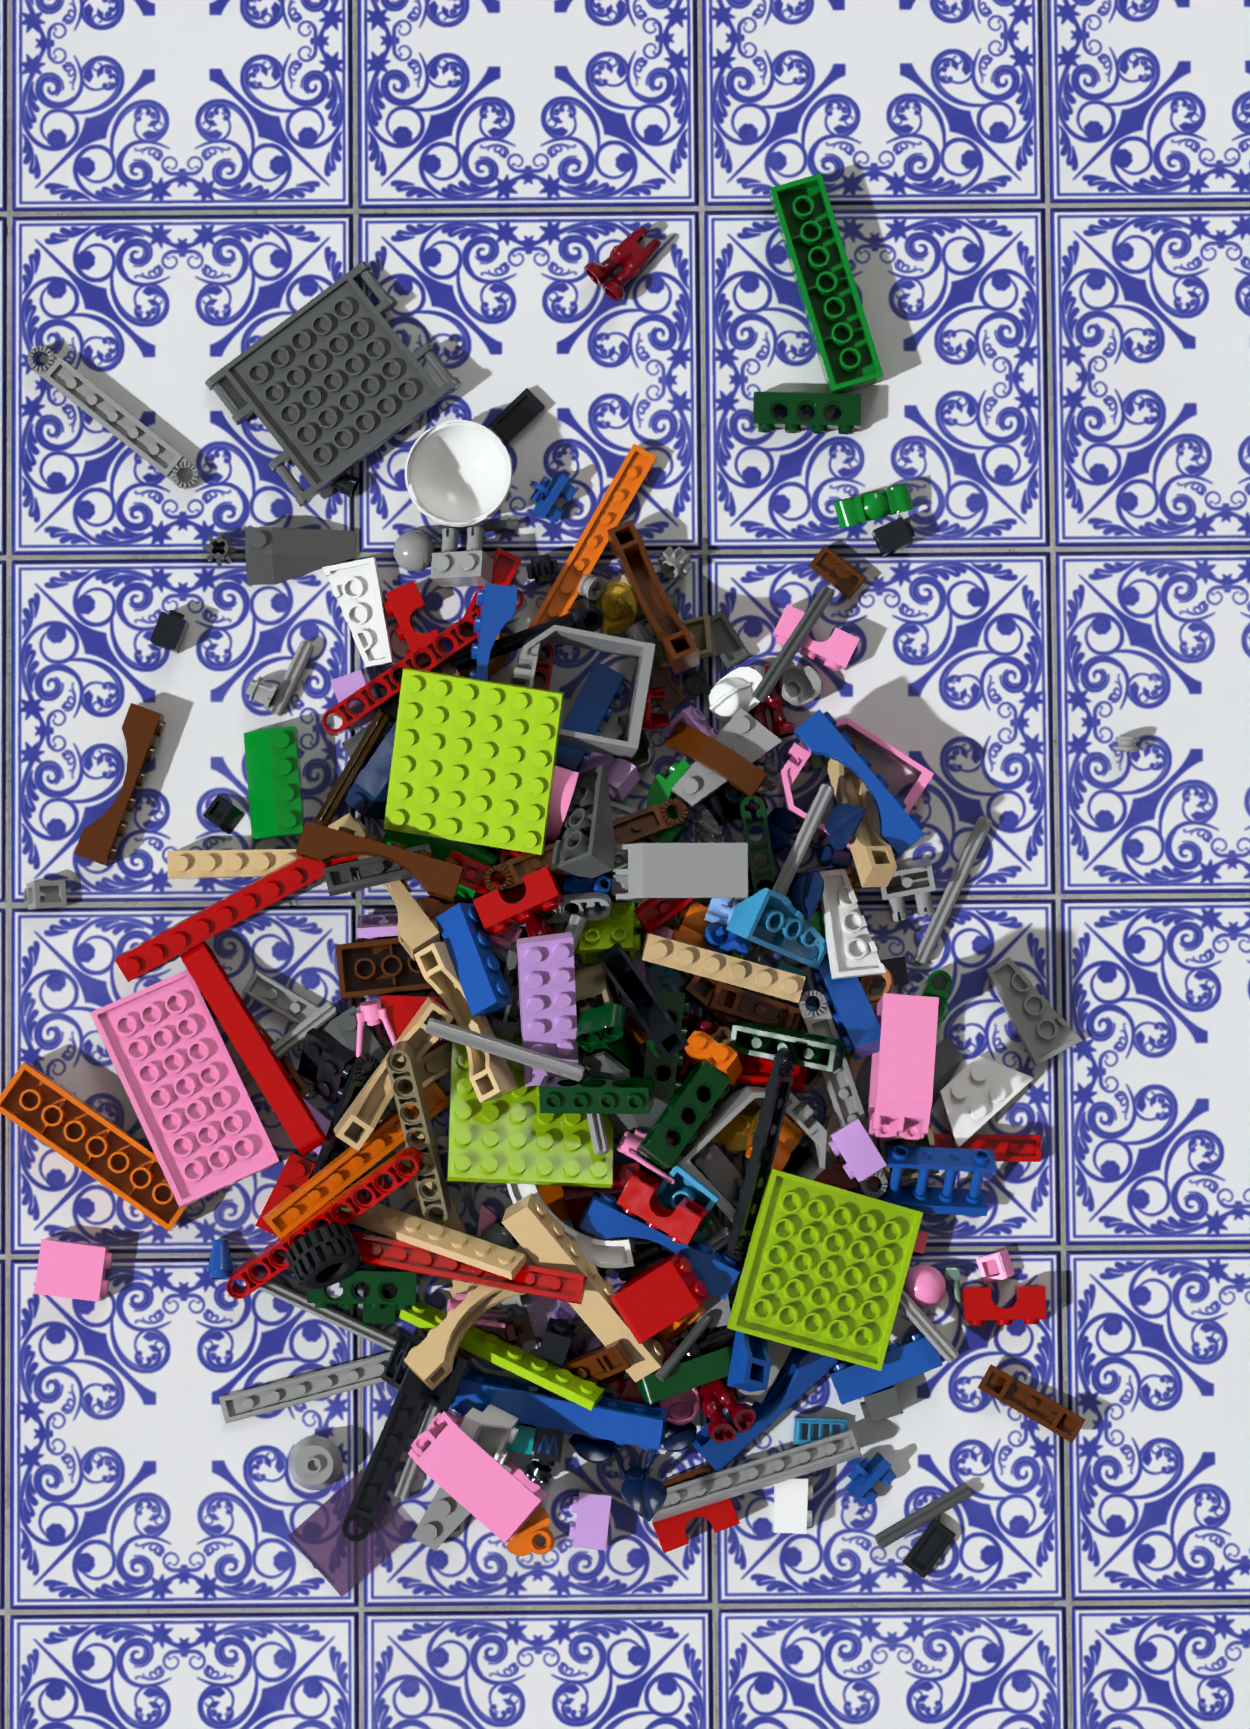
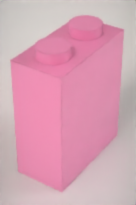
M41 1239L34 1294L96 1302L102 1301L103 1296H107L109 1289V1280H105L106 1269H111L113 1253H109V1246Z

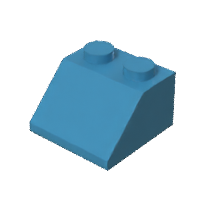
M679 1164L673 1167L668 1176L675 1180V1183L670 1184L664 1179L657 1191V1200L660 1205L670 1210L676 1209L678 1204L687 1197L710 1212L720 1199L718 1195Z

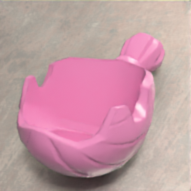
M919 1264L912 1267L909 1266L903 1290L918 1307L929 1308L942 1301L945 1295L946 1281L942 1273L930 1265Z
M697 1388L659 1401L658 1407L668 1409L667 1422L681 1426L692 1422L697 1417L700 1410Z

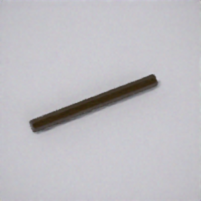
M381 710L377 711L315 819L325 821L330 825L390 722L389 714Z

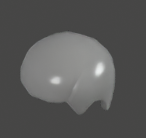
M408 530L397 538L394 544L393 555L397 564L405 570L420 571L431 562L435 546L430 536L421 530Z
M811 666L790 667L779 679V690L782 698L794 706L810 704L822 691L823 683L820 674Z

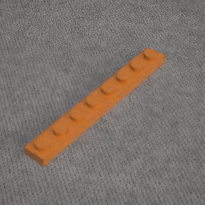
M633 444L528 628L568 614V609L572 607L579 595L578 588L581 579L586 574L592 573L609 543L607 530L620 524L656 461L657 456Z
M434 1080L423 1088L430 1119H432L450 1105V1100ZM414 1105L406 1106L407 1110L411 1113L419 1112L418 1108ZM395 1110L375 1126L359 1151L350 1146L263 1216L265 1222L280 1240L405 1141L398 1110Z

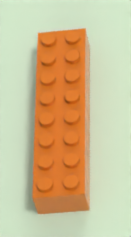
M23 1062L0 1095V1113L163 1228L173 1231L191 1204L179 1208L153 1150L32 1064Z

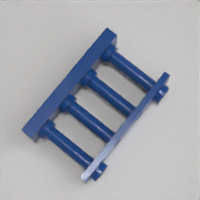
M903 1145L885 1146L887 1167L892 1168L890 1184L887 1186L884 1194L878 1197V1200L923 1213L987 1216L986 1190L981 1189L984 1172H996L994 1150ZM903 1168L919 1169L916 1186H900ZM930 1170H946L943 1188L927 1187ZM957 1171L973 1172L970 1189L954 1188Z

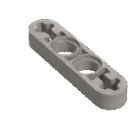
M603 892L563 895L565 901L559 903V907L553 910L551 915L538 914L544 917L547 924L568 923L572 914L580 915L586 921L601 920L609 915L612 901ZM523 898L515 899L510 904L517 903ZM585 902L587 903L586 908H588V911H584ZM595 902H600V905L603 906V909L599 910L598 907L595 906ZM574 903L579 906L580 910L577 913H570L565 909V905ZM518 922L514 926H526V923L520 924Z

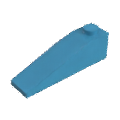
M765 887L737 904L726 930L815 969H819L827 951V943L817 930L808 924L803 914L794 908L788 897Z

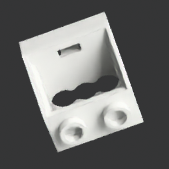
M489 1404L483 1412L472 1408L464 1417L460 1428L503 1466L509 1454L505 1449L508 1443L512 1444L518 1434L519 1429L515 1428L519 1418Z

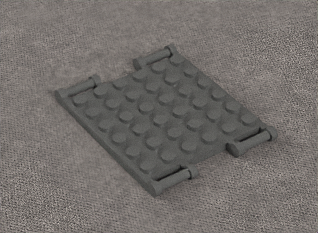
M365 261L338 279L205 382L209 390H213L233 415L232 419L236 425L242 424L251 414L255 413L284 451L271 460L268 466L283 479L297 497L295 500L300 507L308 504L318 493L462 385L459 379L453 377L433 352V346L429 342L411 353L382 315L392 310L398 302L393 296L387 294L370 272L371 268ZM358 278L364 280L379 299L380 303L377 306L372 304L355 280ZM425 358L445 384L439 388L420 365V360ZM226 378H228L247 404L243 408L239 407L221 384ZM290 459L311 485L306 490L302 488L285 466L286 462Z

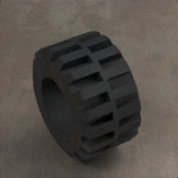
M329 1224L313 1229L298 1238L286 1252L287 1261L299 1286L305 1290L321 1289L340 1282L354 1272L362 1261V1255L348 1226L343 1224Z

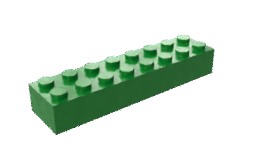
M819 173L770 188L769 198L829 393L842 394L882 382L884 375L822 174Z

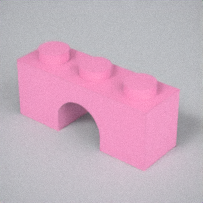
M786 605L772 635L777 638L776 643L781 646L785 645L805 612L791 605ZM835 628L832 636L823 642L814 641L808 635L799 648L801 650L800 654L811 660L817 657L825 661V667L838 672L839 669H846L860 639Z

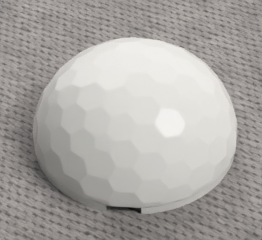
M450 420L429 428L413 444L405 465L406 487L415 506L432 521L450 527L476 525L496 513L506 500L511 488L512 463L506 447L491 430L472 421Z

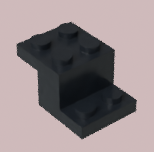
M402 1328L381 1379L398 1391L427 1401L437 1409L447 1412L449 1406L455 1401L456 1390L460 1380L466 1375L468 1361L456 1353L452 1372L432 1391L404 1362L409 1351L413 1347L418 1346L424 1339Z

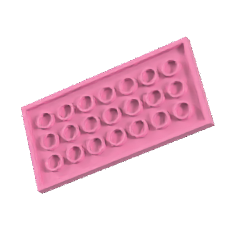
M188 970L90 1012L91 1018L179 1208L279 1163V1159L199 988Z

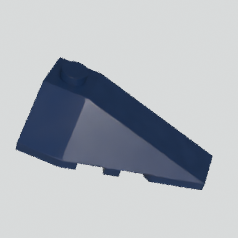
M396 722L355 780L344 799L345 803L364 817L385 820Z

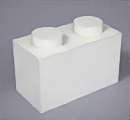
M799 1476L774 1484V1533L807 1534V1527H812V1511L807 1510L808 1500H813V1483H808L807 1476Z

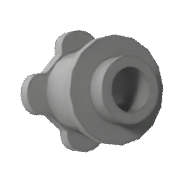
M259 677L257 681L251 680L246 694L250 695L249 701L255 700L263 704L266 710H269L279 685L275 683L273 686L262 681V677Z

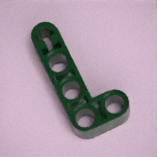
M747 795L739 803V814L744 843H748V870L751 889L755 894L758 892V883L764 879L770 881L772 890L780 872H775L764 802L756 795L753 798ZM752 799L753 803L759 805V808L754 810L755 818L761 817V822H750L747 824L746 819H752L751 812L745 810V806L749 805V800ZM754 826H759L763 831V836L759 841H752L749 837V831ZM758 853H764L767 857V863L762 868H757L753 863V858Z
M606 1004L581 1012L578 1015L576 1042L589 1055L606 1051L630 1070L631 1077H643L644 1058L623 1038L626 1011L624 1007L618 1004Z
M733 1344L678 1364L664 1382L655 1376L657 1372L637 1381L644 1404L649 1405L728 1376Z

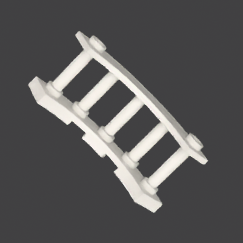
M506 1183L513 1204L531 1193L537 1200H541L546 1206L549 1215L554 1220L560 1222L564 1233L571 1241L573 1240L578 1244L584 1257L588 1261H592L595 1266L602 1268H624L635 1265L633 1253L636 1252L633 1237L602 1239L583 1229L575 1230L570 1218L561 1221L550 1210L540 1195L537 1185Z

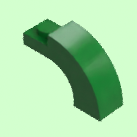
M677 760L668 771L670 773L669 777L665 773H658L648 792L647 808L669 801V799H676V794L672 792V788L693 764L691 760ZM675 807L669 808L666 811L668 818L672 820L679 819ZM683 824L655 837L660 843H677L688 830V827Z

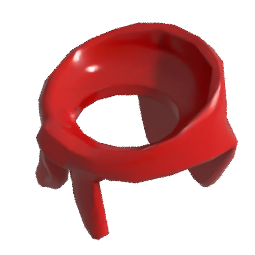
M665 686L653 689L648 687L642 728L655 730L659 727L670 726L671 723L667 721L669 719L668 715L651 712V698H665L666 694L661 692L665 690Z

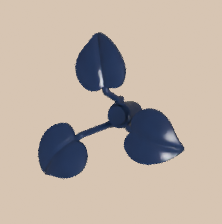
M845 803L836 805L828 814L825 823V829L830 834L827 837V841L830 844L820 846L810 842L809 847L819 850V858L825 865L808 868L806 874H796L789 887V900L794 908L803 914L804 919L811 921L813 912L820 902L824 891V879L818 871L833 870L834 867L845 869L849 865L851 853L844 847L851 841L867 811L865 808ZM779 807L773 809L767 816L772 851L778 852L786 847L789 838L796 840L797 836L792 834L796 827L797 818L787 808Z
M667 1422L665 1438L662 1443L663 1447L669 1452H679L686 1449L696 1437V1425L690 1422L679 1426ZM580 1434L572 1435L569 1439V1444L573 1446L580 1457L588 1462L602 1463L608 1461L612 1454L615 1456L620 1470V1477L624 1479L621 1486L623 1499L638 1515L647 1521H651L667 1498V1489L662 1482L655 1478H646L657 1450L651 1451L644 1469L632 1466L626 1471L620 1453L615 1449L618 1444L605 1439L593 1440Z

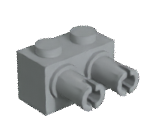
M468 527L467 549L458 552L459 530L449 528L448 532L447 528L442 529V548L439 553H432L430 579L442 588L483 586L485 583L492 584L493 559L483 551L484 528L474 527L473 530V527Z
M930 858L896 863L897 869L888 887H880L882 899H888L891 921H899L898 912H900L901 921L908 919L904 896L915 895L917 915L919 917L925 916L924 907L927 909L928 916L933 915L935 911L933 909L931 891H936Z

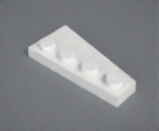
M372 557L322 567L343 611V616L350 627L365 666L371 668L384 665L385 663H394L376 558Z
M845 869L819 871L818 873L824 879V891L820 903L832 980L885 974V967L880 962L877 947L867 930L864 915H861L857 905L858 900Z

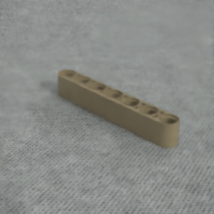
M398 1042L392 1046L386 1059V1065L406 1147L417 1148L422 1156L428 1157L432 1162L430 1164L422 1163L417 1174L414 1176L421 1209L425 1220L443 1225L450 1213L451 1202L419 1069L412 1046L406 1042ZM394 1054H403L406 1057L407 1061H397L394 1057ZM400 1080H410L413 1087H404ZM414 1105L418 1108L419 1112L411 1113L407 1110L406 1106ZM416 1130L424 1133L425 1138H416L412 1132ZM410 1160L411 1167L415 1166L413 1161ZM425 1182H433L438 1188L429 1189ZM439 1207L444 1213L437 1215L431 1208Z

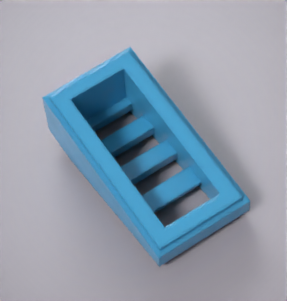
M794 1416L793 1444L804 1445L823 1439L824 1424H829V1436L834 1435L835 1425H840V1433L848 1431V1419ZM803 1423L808 1424L807 1438H802ZM814 1424H819L818 1439H813Z

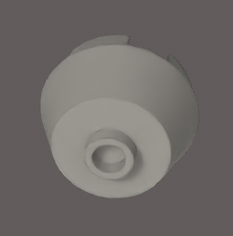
M309 1436L300 1440L291 1450L288 1461L292 1478L300 1486L309 1490H322L331 1486L338 1479L343 1464L342 1455L338 1447L331 1440L322 1436Z

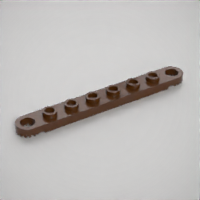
M669 799V801L613 820L615 845L634 844L680 827L687 819V807L681 800ZM675 807L681 811L682 815L679 819L672 820L668 818L666 811L669 808ZM555 843L545 846L544 854L542 855L526 853L507 860L502 864L490 867L485 874L484 882L486 888L490 892L498 889L503 894L524 886L525 883L522 877L545 866L551 870ZM494 874H502L506 881L503 885L495 886L490 879Z

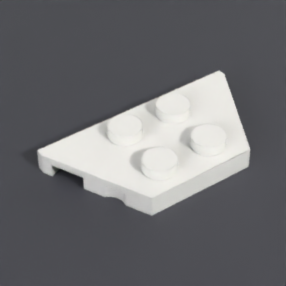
M981 1056L974 1059L939 1092L941 1103L946 1111L947 1123L950 1125L954 1137L955 1147L959 1148L1024 1089L1033 1078Z

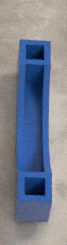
M485 583L483 590L478 589L476 605L481 606L480 617L475 616L473 632L478 633L477 643H472L471 659L475 660L474 670H469L468 678L488 681L490 652L501 629L515 615L518 587Z
M819 709L797 727L793 733L810 753L838 761L862 780L871 793L877 807L880 821V836L886 843L891 845L892 851L899 857L925 835L921 831L924 829L923 824L916 816L910 817L904 809L907 806L897 794L894 797L887 790L889 784L880 774L874 775L869 769L872 766L870 761L863 753L858 755L852 748L854 742L845 732L842 734L838 732L834 727L837 722L830 713L826 711L823 714Z
M594 1191L579 1219V1228L602 1239L636 1237L661 1244L674 1253L681 1251L683 1256L691 1263L693 1272L698 1280L705 1285L706 1290L724 1300L726 1299L740 1274L739 1263L736 1260L729 1258L727 1253L721 1255L713 1251V1247L703 1241L697 1243L692 1240L688 1245L676 1243L669 1237V1234L660 1229L651 1228L644 1219L637 1215L634 1216L626 1213L622 1206L617 1204V1200L613 1196L604 1192L599 1194Z
M736 1331L727 1386L748 1392L767 1390L771 1368L767 1339Z
M793 1347L781 1374L769 1389L763 1402H756L751 1406L756 1413V1419L746 1432H740L735 1427L731 1417H728L727 1420L736 1431V1437L729 1442L717 1443L712 1441L708 1434V1425L711 1423L709 1422L696 1434L692 1442L693 1446L717 1472L720 1471L739 1452L749 1446L763 1430L767 1429L776 1418L788 1410L800 1396L810 1390L812 1385L824 1374H827L838 1361L832 1357Z

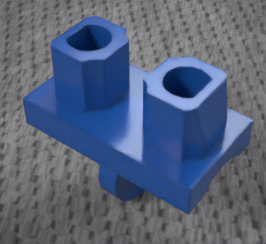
M556 473L552 480L544 476L540 483L532 481L529 486L535 491L530 499L537 504L531 514L537 518H545L557 523L563 514V510L554 505V502L558 496L569 502L577 492V489L568 482L570 478L564 474Z
M565 875L560 890L561 893L566 895L603 892L610 897L612 879L603 875L594 878ZM595 902V906L603 908L600 902Z
M714 922L706 926L705 935L703 936L707 950L733 956L734 952L731 951L732 949L740 956L748 953L752 943L726 930L725 926L721 927L718 923Z
M877 1452L871 1460L865 1457L860 1464L854 1459L850 1462L855 1469L848 1475L851 1481L845 1488L857 1501L861 1499L870 1505L878 1496V1493L872 1486L878 1480L885 1486L889 1485L896 1478V1475L890 1468L892 1465Z

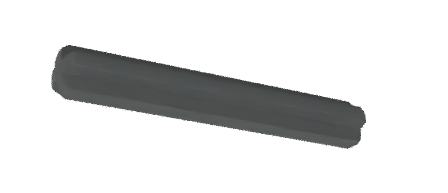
M965 1483L952 1489L876 1534L875 1540L881 1549L887 1547L972 1496L971 1490Z

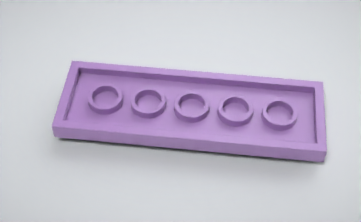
M571 932L517 939L522 1047L578 1064L573 935ZM523 1064L525 1087L540 1085L544 1076L562 1077Z

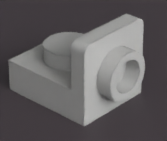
M65 880L33 881L27 883L23 892L25 904L28 905V910L67 907Z

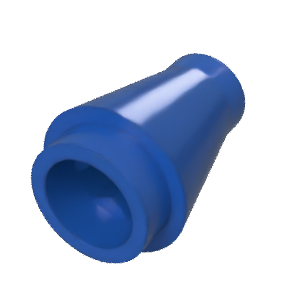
M213 1240L207 1272L210 1273V1279L213 1280L229 1279L234 1268L228 1240Z

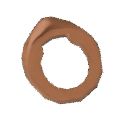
M886 967L885 974L860 977L862 988L868 1001L871 1003L879 1002L883 993H891L893 978L891 972ZM882 976L886 981L884 991L878 996H871L869 994V987L872 984V980Z

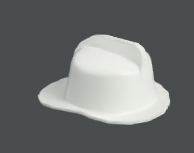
M739 667L731 671L712 687L709 694V709L718 719L729 722L740 708L749 712L760 702L753 697V692L763 679L762 675L750 667Z

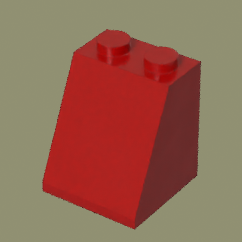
M380 996L396 1039L400 1037L425 1002L426 996ZM430 997L449 1010L441 997ZM453 1018L450 1024L457 1025L455 1018Z
M678 1251L630 1277L610 1299L640 1344L699 1308L709 1295L705 1285L698 1280L693 1272L689 1260L683 1256L681 1251Z

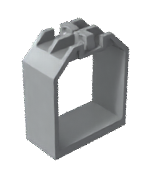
M553 625L523 645L509 684L531 688L533 687L538 652L550 642L637 659L624 740L560 729L558 740L559 746L632 759L639 746L656 644Z
M634 843L616 845L613 873H616V875L612 877V896H616V902L634 901V903H639L642 898H695L694 901L698 903H710L712 898H728L733 901L742 902L748 898V843Z
M739 1084L712 1110L713 1114L704 1124L701 1123L696 1130L698 1132L696 1139L689 1146H685L681 1152L683 1157L678 1163L720 1197L716 1205L732 1222L737 1210L690 1162V1159L752 1100L764 1098L766 1093L765 1086ZM790 1092L785 1113L808 1136L807 1151L810 1154L792 1175L814 1180L825 1169L827 1131L811 1116L814 1113L813 1109L800 1097H795Z

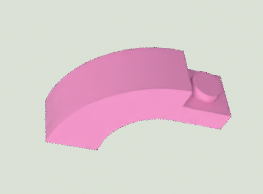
M555 766L545 841H556L575 789L578 772Z

